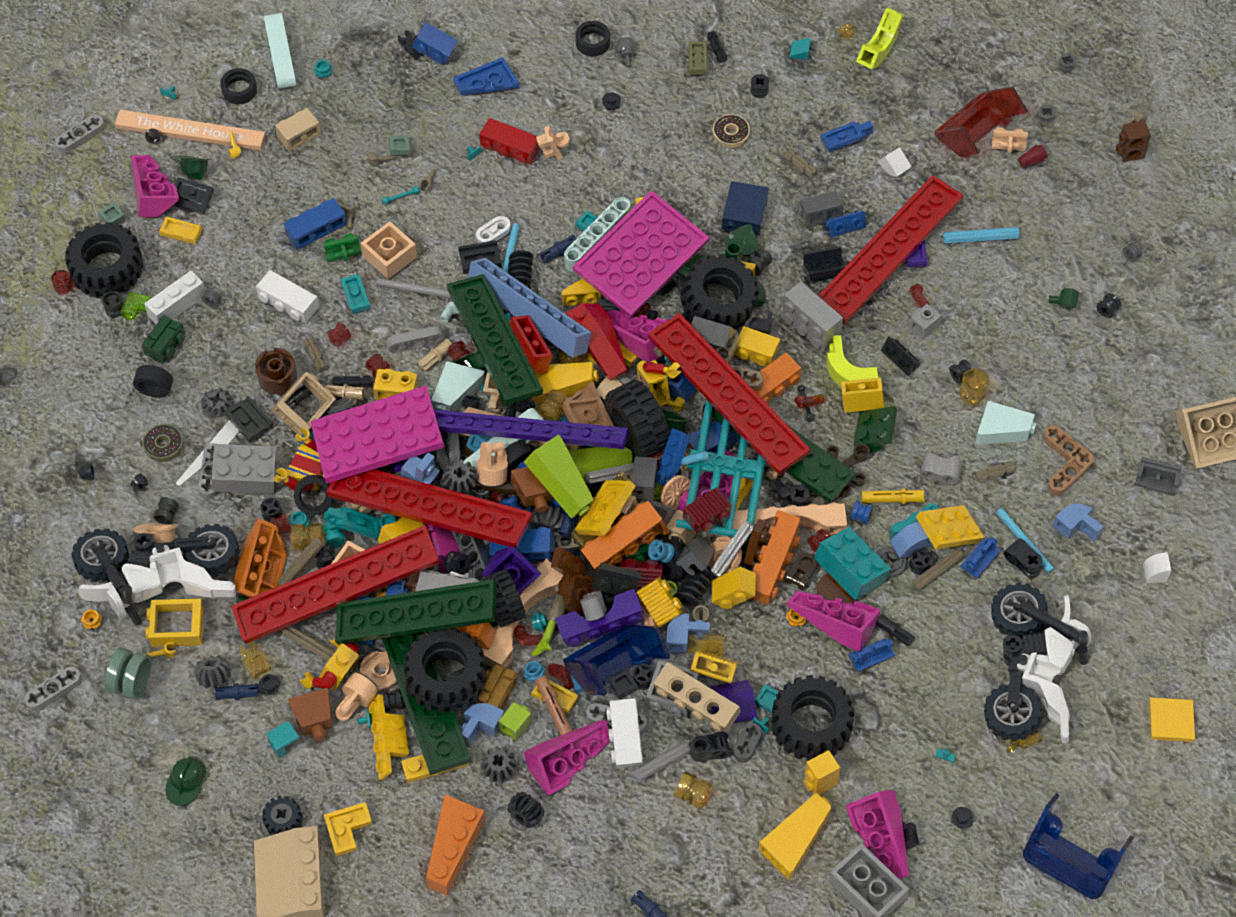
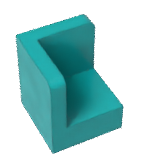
M289 721L266 733L268 742L279 759L286 755L285 747L299 739Z

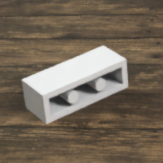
M271 270L268 271L256 286L258 298L262 302L270 303L278 311L286 312L296 321L300 320L306 324L319 308L316 295Z
M189 271L144 303L148 317L155 324L164 315L173 320L202 299V296L205 294L204 284L192 271Z
M635 698L610 701V708H607L608 721L612 720L613 728L609 729L610 742H614L615 750H611L612 763H616L617 768L642 766L643 756L637 701Z

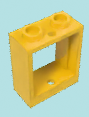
M202 599L151 600V606L147 608V620L150 622L149 627H146V639H149L152 647H164L167 642H174L175 646H202L204 621ZM192 611L191 632L157 633L158 612Z

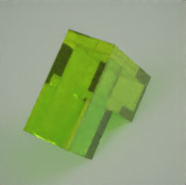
M129 291L121 309L122 318L135 320L138 311L147 313L144 303L152 297Z

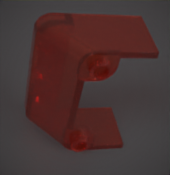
M1014 86L985 91L972 99L937 128L934 134L939 141L958 156L966 158L979 153L975 143L992 128L1001 124L1005 126L1012 122V117L1026 114L1028 110Z

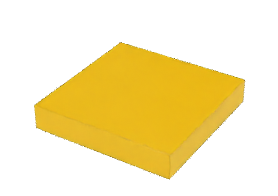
M1149 699L1150 740L1194 742L1193 700Z

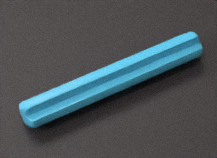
M1018 227L944 232L943 241L944 243L1017 239L1020 232Z

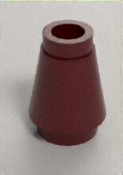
M1040 144L1029 149L1018 158L1021 167L1024 168L1044 162L1048 155L1044 146Z

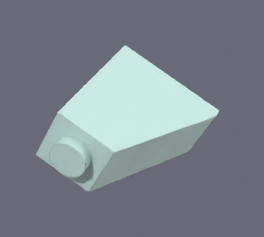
M447 361L431 400L433 409L456 412L462 406L461 403L465 396H473L481 388V385L485 384V371Z
M988 401L975 444L984 445L1027 441L1029 434H1034L1037 424L1033 422L1035 414Z

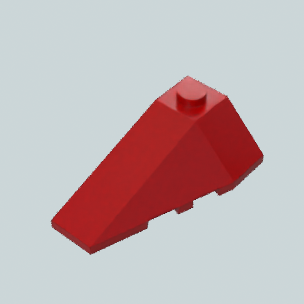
M582 303L566 312L567 316L591 332L587 352L610 381L627 372L611 317L600 304Z

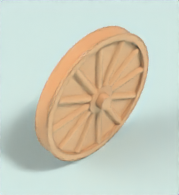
M683 475L670 479L661 493L662 504L674 510L678 509L680 498L689 489L691 480Z

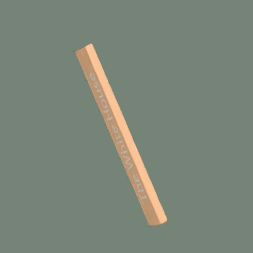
M120 110L115 122L117 129L146 133L148 129L154 128L159 130L162 136L232 146L229 131H233L235 141L240 148L261 151L266 137L265 132L127 110Z

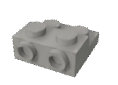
M658 660L646 695V704L654 711L665 709L675 717L687 716L689 709L685 707L683 710L673 703L675 700L668 696L665 699L655 692L657 689H655L653 682L667 663ZM672 664L673 666L677 667L689 676L698 680L699 673L690 671L691 669ZM681 684L673 687L674 692H680L683 689Z

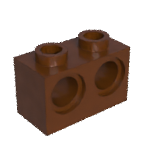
M1145 120L1123 124L1121 133H1119V142L1116 145L1117 154L1121 156L1123 162L1145 158L1151 137Z

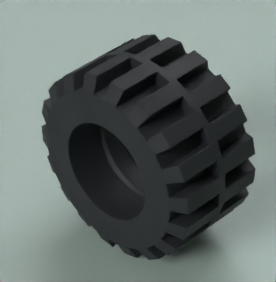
M505 569L481 579V581L494 579L497 583L495 622L498 626L502 628L525 618V609L512 577Z

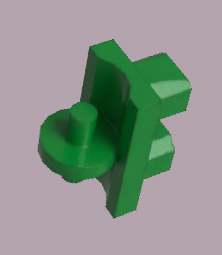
M352 233L345 235L343 239L336 240L331 238L323 243L328 262L342 258L346 262L348 257L362 254L358 236H354Z

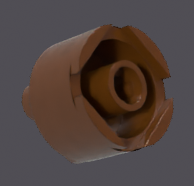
M273 348L274 350L268 352L266 350L257 357L255 362L259 386L268 393L283 396L297 380L298 375L295 361L291 353L285 349Z

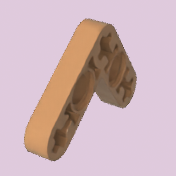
M1052 425L1045 429L1044 442L1068 461L1050 478L1048 483V491L1052 495L1060 496L1091 468L1094 457L1091 452L1061 428ZM1053 434H1056V435H1057L1056 437H1054V436H1053L1052 438L1049 437V435H1053ZM1071 445L1074 450L1071 452L1065 451L1063 446ZM1086 458V459H1087V462L1084 461V462L1082 463V462L1080 461L1081 459L1084 460V459ZM1072 469L1076 472V475L1073 477L1068 476L1065 471ZM1061 479L1064 480L1062 481L1061 487H1054V484L1057 485L1058 483H1060Z

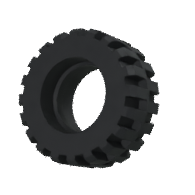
M105 222V224L94 223L95 226L90 227L88 225L84 227L82 232L78 231L75 234V238H71L69 241V246H67L65 251L66 265L71 280L77 289H81V292L86 295L90 293L92 297L98 298L99 296L103 297L109 291H116L118 293L124 291L125 293L130 289L129 286H134L137 283V278H140L142 274L143 260L138 241L129 229H123V226L119 224L112 225L110 222ZM102 253H116L120 255L114 264L107 267L96 268L88 265L94 257Z
M711 255L707 257V260L705 258L698 260L690 268L681 289V304L684 306V312L686 315L690 314L689 319L691 321L696 316L730 326L734 330H737V327H742L749 320L758 301L759 288L756 287L758 282L755 277H752L753 272L750 269H746V265L743 262L739 263L733 257H730V259L725 258L726 255H719L718 257ZM708 284L723 285L734 294L736 302L731 304L717 303L707 296L703 286Z
M631 380L609 391L605 397L607 413L614 427L628 428L629 434L625 447L632 451L634 459L635 456L652 457L664 451L670 431L668 430L665 416L649 388L639 380Z
M455 628L451 630L428 631L427 635L421 634L418 636L417 643L415 641L411 643L409 651L406 652L404 657L405 683L411 697L415 698L420 706L425 704L426 709L431 711L438 709L440 713H444L445 710L455 712L458 707L462 709L468 707V702H474L478 698V694L482 693L484 683H486V663L482 647L478 645L475 638L470 639V634L466 632L461 634ZM440 659H452L465 667L464 672L451 681H437L425 673L429 665Z
M806 675V679L801 677L795 678L793 684L788 682L784 685L783 690H779L773 703L771 724L773 735L776 736V742L780 746L784 745L783 750L788 754L793 752L795 758L806 757V761H809L828 750L832 756H835L837 749L841 751L845 747L846 742L851 737L854 707L851 706L852 700L850 696H845L846 690L842 686L836 687L837 682L833 680L828 682L823 676H819L817 679L813 678V675ZM814 705L825 709L831 715L833 722L826 729L808 731L798 726L793 720L792 715L803 706Z

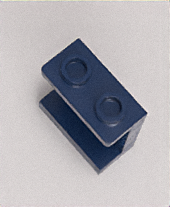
M731 181L722 217V229L732 232L741 226L751 224L754 234L760 235L765 205H767L769 187Z

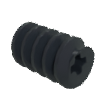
M526 250L514 251L509 255L508 274L531 289L530 279L532 278L533 254Z
M692 564L690 568L695 571V574L690 575L687 573L685 575V579L681 582L677 593L674 594V598L677 597L684 605L699 606L698 600L703 599L702 593H706V587L711 585L709 580L715 578L708 565L701 571L695 564Z

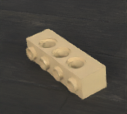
M668 662L653 682L655 689H657L655 691L657 694L665 699L668 696L675 700L673 703L683 710L685 707L691 710V714L700 721L703 719L710 722L709 726L718 732L723 730L727 733L741 712L738 705ZM677 684L683 685V689L680 692H674L673 687ZM693 696H701V700L698 703L690 702ZM713 706L719 707V711L716 714H710L708 710Z

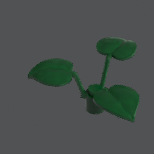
M747 224L732 231L725 239V254L721 255H726L725 258L729 259L730 257L736 258L735 261L740 263V255L749 256L757 250L758 242L752 225ZM694 255L680 269V272L686 278L693 264L702 258L707 260V257L704 255ZM757 280L758 284L756 287L759 288V295L755 307H761L765 303L766 294L764 287Z

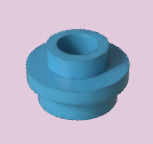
M536 661L527 663L524 668V676L526 680L535 682L536 679L545 674L543 665Z

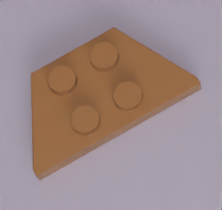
M593 382L588 383L586 388L582 391H577L573 397H569L562 404V408L570 423L614 427Z

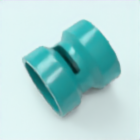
M325 522L322 525L323 533L326 535V546L336 548L346 543L342 528L335 526V523Z

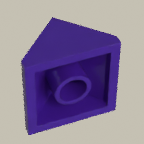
M513 546L496 551L482 573L484 577H487L505 569L512 577L519 595L541 575V572Z
M748 680L709 687L740 707L741 712L733 724L751 721L754 717L757 719L754 692ZM711 707L712 714L718 713L719 707Z

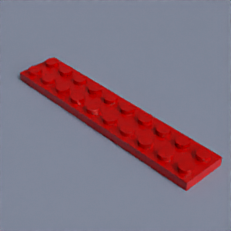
M932 175L818 296L843 317L842 323L845 325L963 200V194Z
M680 313L648 333V338L672 363L676 362L680 365L678 370L778 475L810 453L811 449Z
M375 469L333 481L326 491L327 496L504 546H513L516 549L533 518L532 512Z
M424 525L232 605L231 608L242 640L245 644H248L344 602L437 565L440 561L429 532Z

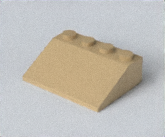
M1236 397L1175 411L1179 431L1195 469L1236 459Z
M318 827L294 828L255 840L257 917H324L321 848Z

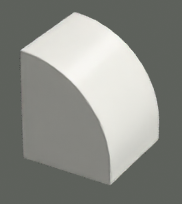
M900 147L878 161L881 167L894 177L899 176L912 167Z
M1168 552L1153 555L1144 561L1143 568L1146 583L1168 581L1171 573Z

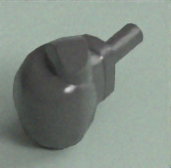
M630 37L619 38L617 45H614L615 52H619L621 58H625L626 67H630V58L634 56V40Z

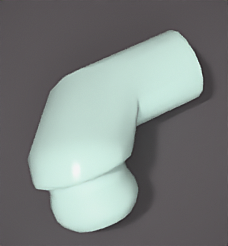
M453 301L447 304L440 316L443 322H448L452 315L459 314Z

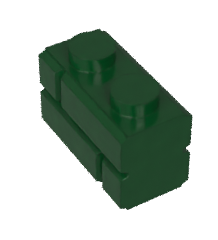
M165 315L162 316L141 345L144 354L164 363L167 358L172 357L176 345L183 342L185 338L184 327L182 323L172 320Z

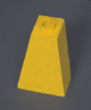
M593 362L550 364L547 373L535 374L543 388V394L532 397V400L537 404L573 397L577 391H582L586 388L588 383L593 382L595 386V382L599 381L598 370H595Z
M815 793L759 842V851L788 880L792 879L830 817V802L824 796L820 797Z

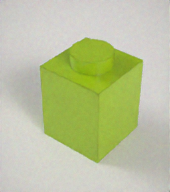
M515 702L511 704L498 721L499 730L515 741L518 740L532 722L530 710L522 704L519 706Z

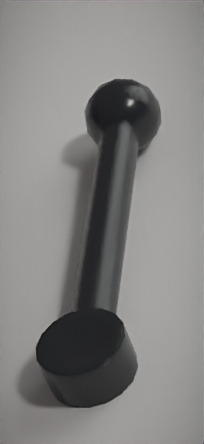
M799 385L798 391L801 393L807 412L806 420L813 422L814 415L811 414L804 392L805 386Z

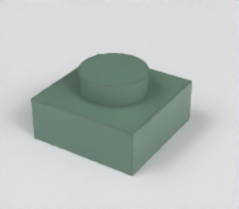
M389 136L390 155L410 154L408 136Z
M115 202L98 212L104 222H110L112 225L126 219L125 214Z

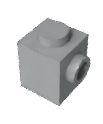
M926 304L914 311L910 317L909 328L923 340L940 326L941 315L937 309Z

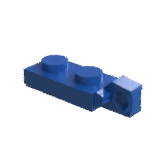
M854 121L823 133L820 139L827 151L832 152L863 140L867 135L873 133V125L871 121L862 124Z
M672 428L656 474V483L665 486L675 473L678 474L691 437L689 434Z

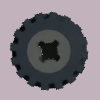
M277 796V800L272 798L270 799L271 803L267 802L265 804L266 808H263L262 819L269 834L272 833L274 835L294 828H301V822H303L302 812L299 804L293 798L290 800L289 796L284 798Z

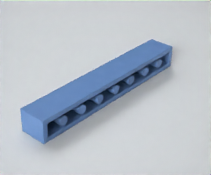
M487 258L471 262L468 278L484 274L500 307L506 309L514 317L529 315L540 335L553 343L554 346L563 350L568 356L573 358L587 353L591 336L589 330Z

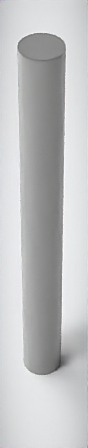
M382 278L377 280V286L452 299L448 291L444 289Z

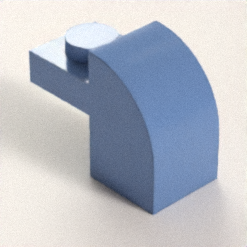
M427 453L423 459L417 456L409 458L401 468L400 477L431 484L440 470L434 466L435 457Z
M1072 504L1065 507L1055 517L1053 527L1067 539L1079 529L1095 542L1100 537L1103 526H1101L1097 519L1090 517L1092 508L1083 504Z
M919 522L906 526L890 540L899 558L911 557L915 550L922 549L923 547H934Z
M689 614L677 616L669 623L667 628L666 652L687 653L688 638L709 640L710 623L702 620L689 621Z
M479 703L469 707L464 713L465 723L461 727V733L466 746L469 747L479 730L495 737L499 731L498 721L505 712L488 703Z

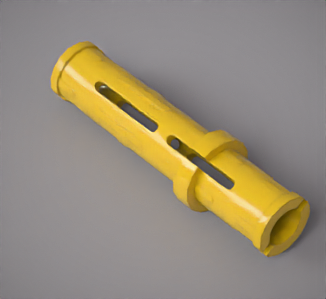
M924 489L862 490V504L901 503L902 505L906 504V502L924 503Z

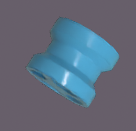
M654 540L649 545L648 555L652 560L668 563L674 556V547L668 542Z

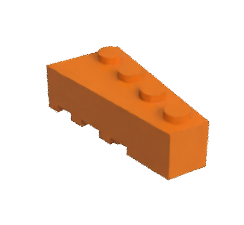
M649 501L637 505L634 509L635 511L629 515L622 516L605 536H599L595 540L588 541L584 548L581 549L596 572L599 569L600 563L614 566L622 561L623 555H633L638 552L639 546L643 543L649 545L658 534L666 535L670 532Z
M777 510L775 514V527H770L766 540L767 546H762L758 558L760 563L756 562L752 571L756 573L755 596L750 599L769 605L771 599L776 598L779 590L777 585L779 581L783 582L786 575V570L784 569L786 565L791 564L794 557L792 551L794 548H798L801 541L799 536L801 518Z
M446 794L444 795L426 876L428 888L448 896L485 823L484 810Z

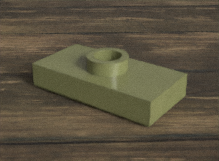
M707 41L688 42L689 75H708Z

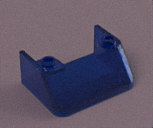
M629 624L621 627L619 631L604 635L565 657L563 662L568 672L585 693L592 696H605L607 694L605 689L606 680L633 665H650L653 663L652 660L656 658L667 660L670 658L659 627Z
M1056 793L1043 810L1023 850V857L1030 865L1087 898L1098 899L1104 893L1117 871L1134 837L1130 835L1120 852L1113 848H1106L1102 850L1099 857L1092 855L1059 836L1063 829V823L1058 816L1051 813L1060 796Z

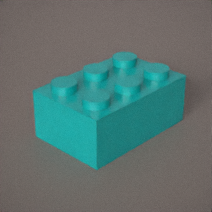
M850 526L822 541L814 556V559L854 600L883 585L891 570Z

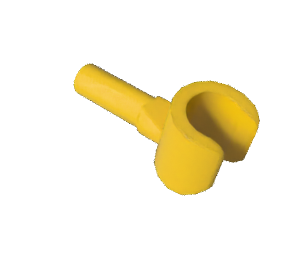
M229 131L232 148L228 149V153L234 159L240 155L241 149L235 141L233 131Z
M167 642L164 649L146 654L150 655V657L165 655L167 658H173L176 655V650L168 651V649L175 648V643Z

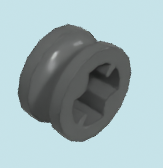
M1069 53L1061 55L1058 63L1059 69L1063 72L1073 71L1076 58Z
M1043 105L1039 109L1038 118L1043 123H1051L1055 118L1056 111L1050 105Z
M1134 242L1123 248L1124 256L1131 262L1136 261L1137 258L1142 256L1141 248Z
M209 288L206 289L205 294L202 296L203 302L211 307H217L218 301L222 298L219 292Z

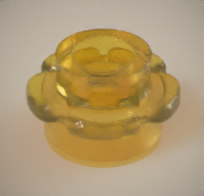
M850 22L841 26L838 29L840 37L850 38L855 33V26H852Z

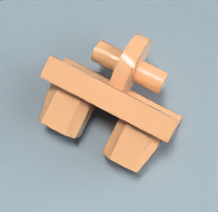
M550 126L544 127L545 133L536 136L546 159L556 156L558 160L563 159L559 148L566 147L570 142V137L565 132L554 135Z
M997 127L996 130H993L991 148L1006 149L1007 153H1011L1012 150L1026 151L1028 132H1024L1023 129L1008 131Z

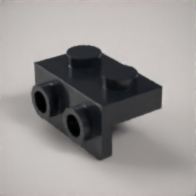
M840 246L803 253L804 271L810 281L836 277L846 267L842 259Z

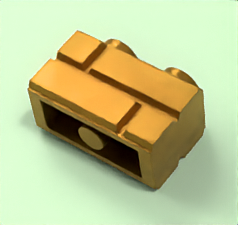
M494 664L492 669L486 671V683H484L482 693L478 694L476 703H488L503 710L518 682V673L501 665Z

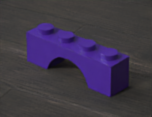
M632 589L614 596L611 610L599 619L586 621V618L581 617L576 611L555 619L562 639L568 648L579 646L582 642L589 639H598L605 633L619 631L621 627L629 624H638L641 620L645 619L637 594Z

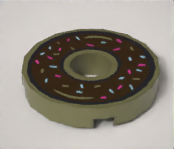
M170 424L153 426L146 432L142 441L146 455L150 459H155L159 462L170 461L177 457L184 444L181 432ZM161 440L168 441L165 446H159L158 443Z

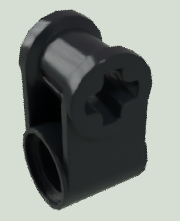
M1018 538L1004 550L1003 555L1006 560L1024 573L1025 576L1029 578L1039 576L1041 573L1042 557L1023 539Z
M721 731L693 738L690 749L691 758L694 761L703 762L730 757L733 752L729 748L728 733ZM696 747H703L705 750L698 751Z

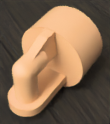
M482 442L480 458L477 460L476 474L478 475V482L489 487L500 486L507 481L508 462L505 445L503 442L492 444Z
M359 672L353 673L342 687L346 697L335 710L336 718L339 721H347L359 705L368 707L379 692L377 685L366 675Z

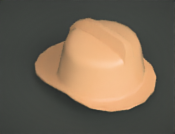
M148 523L134 527L133 531L150 534L156 543H166L176 539L175 528L179 524Z

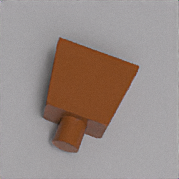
M528 467L511 470V483L523 505L526 507L535 505L539 513L547 511L549 509L547 502L553 500V496Z
M324 688L288 699L291 712L302 734L305 736L312 734L315 742L325 740L327 738L325 730L333 727L328 689Z

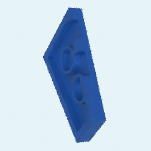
M503 57L453 77V83L461 95L520 88L518 80Z

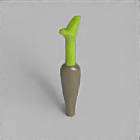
M559 594L547 613L548 625L544 635L531 653L534 657L542 654L545 650H552L549 642L557 625L555 618L565 615L566 612L563 597Z

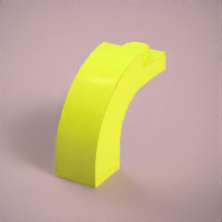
M889 7L885 9L874 36L868 43L862 45L856 60L857 63L870 69H875L883 62L900 32L898 29L904 14Z
M841 335L833 336V341L829 344L826 366L831 378L840 387L842 381L878 378L877 367L860 368L850 364L843 354Z

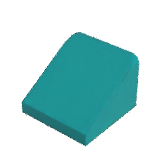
M811 38L793 41L789 58L808 60Z

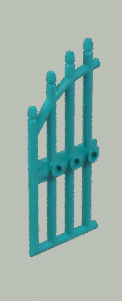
M707 399L697 450L690 449L689 455L705 451L713 409L712 404ZM723 417L717 454L707 452L708 459L687 464V468L693 469L686 506L696 500L701 470L713 472L710 491L715 487L719 489L721 474L733 476L729 502L732 505L730 516L725 520L724 527L714 525L707 533L734 537L738 531L732 528L741 478L754 480L746 520L754 526L765 460L759 454L757 460L745 459L748 442L742 436L740 437L737 457L725 455L730 423ZM684 518L683 520L677 519L676 527L693 530Z

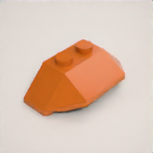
M260 518L256 520L243 543L234 577L237 592L248 597H254L279 586L277 581L282 575L287 554L276 525Z

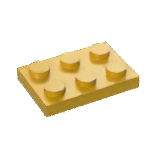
M605 480L590 504V509L583 515L575 530L580 535L605 536L611 529L615 518L621 513L623 505L631 497L635 485L631 481Z
M965 505L921 511L916 515L918 522L935 549L980 543L985 538Z

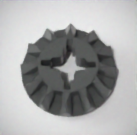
M221 387L219 389L212 388L211 391L205 392L204 397L201 398V406L206 414L219 417L225 415V411L233 406V398L228 390L225 391ZM219 397L221 402H218L216 406H214L213 401H215Z
M350 397L342 398L333 402L326 411L328 415L357 407L358 402L357 399Z
M890 546L883 547L876 552L885 563L887 556L893 562L888 576L895 577L899 573L902 574L906 567V557L899 558L895 549Z

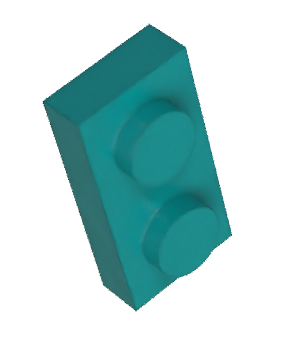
M359 274L340 279L352 314L371 309Z

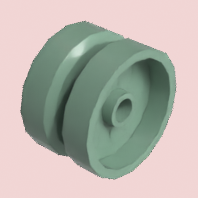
M119 647L112 655L105 676L106 692L117 695L123 692L124 697L135 700L139 699L149 680L151 672L150 655L139 652L133 654L132 650Z

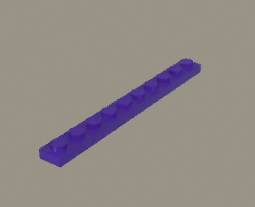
M434 410L439 430L442 432L548 442L559 434L565 444L624 449L629 434L628 428Z

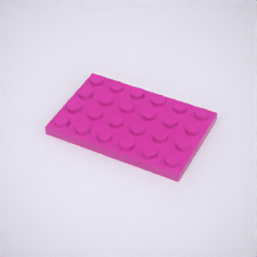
M651 190L573 266V271L628 317L632 318L709 242L710 237Z
M427 386L310 421L326 484L444 448Z

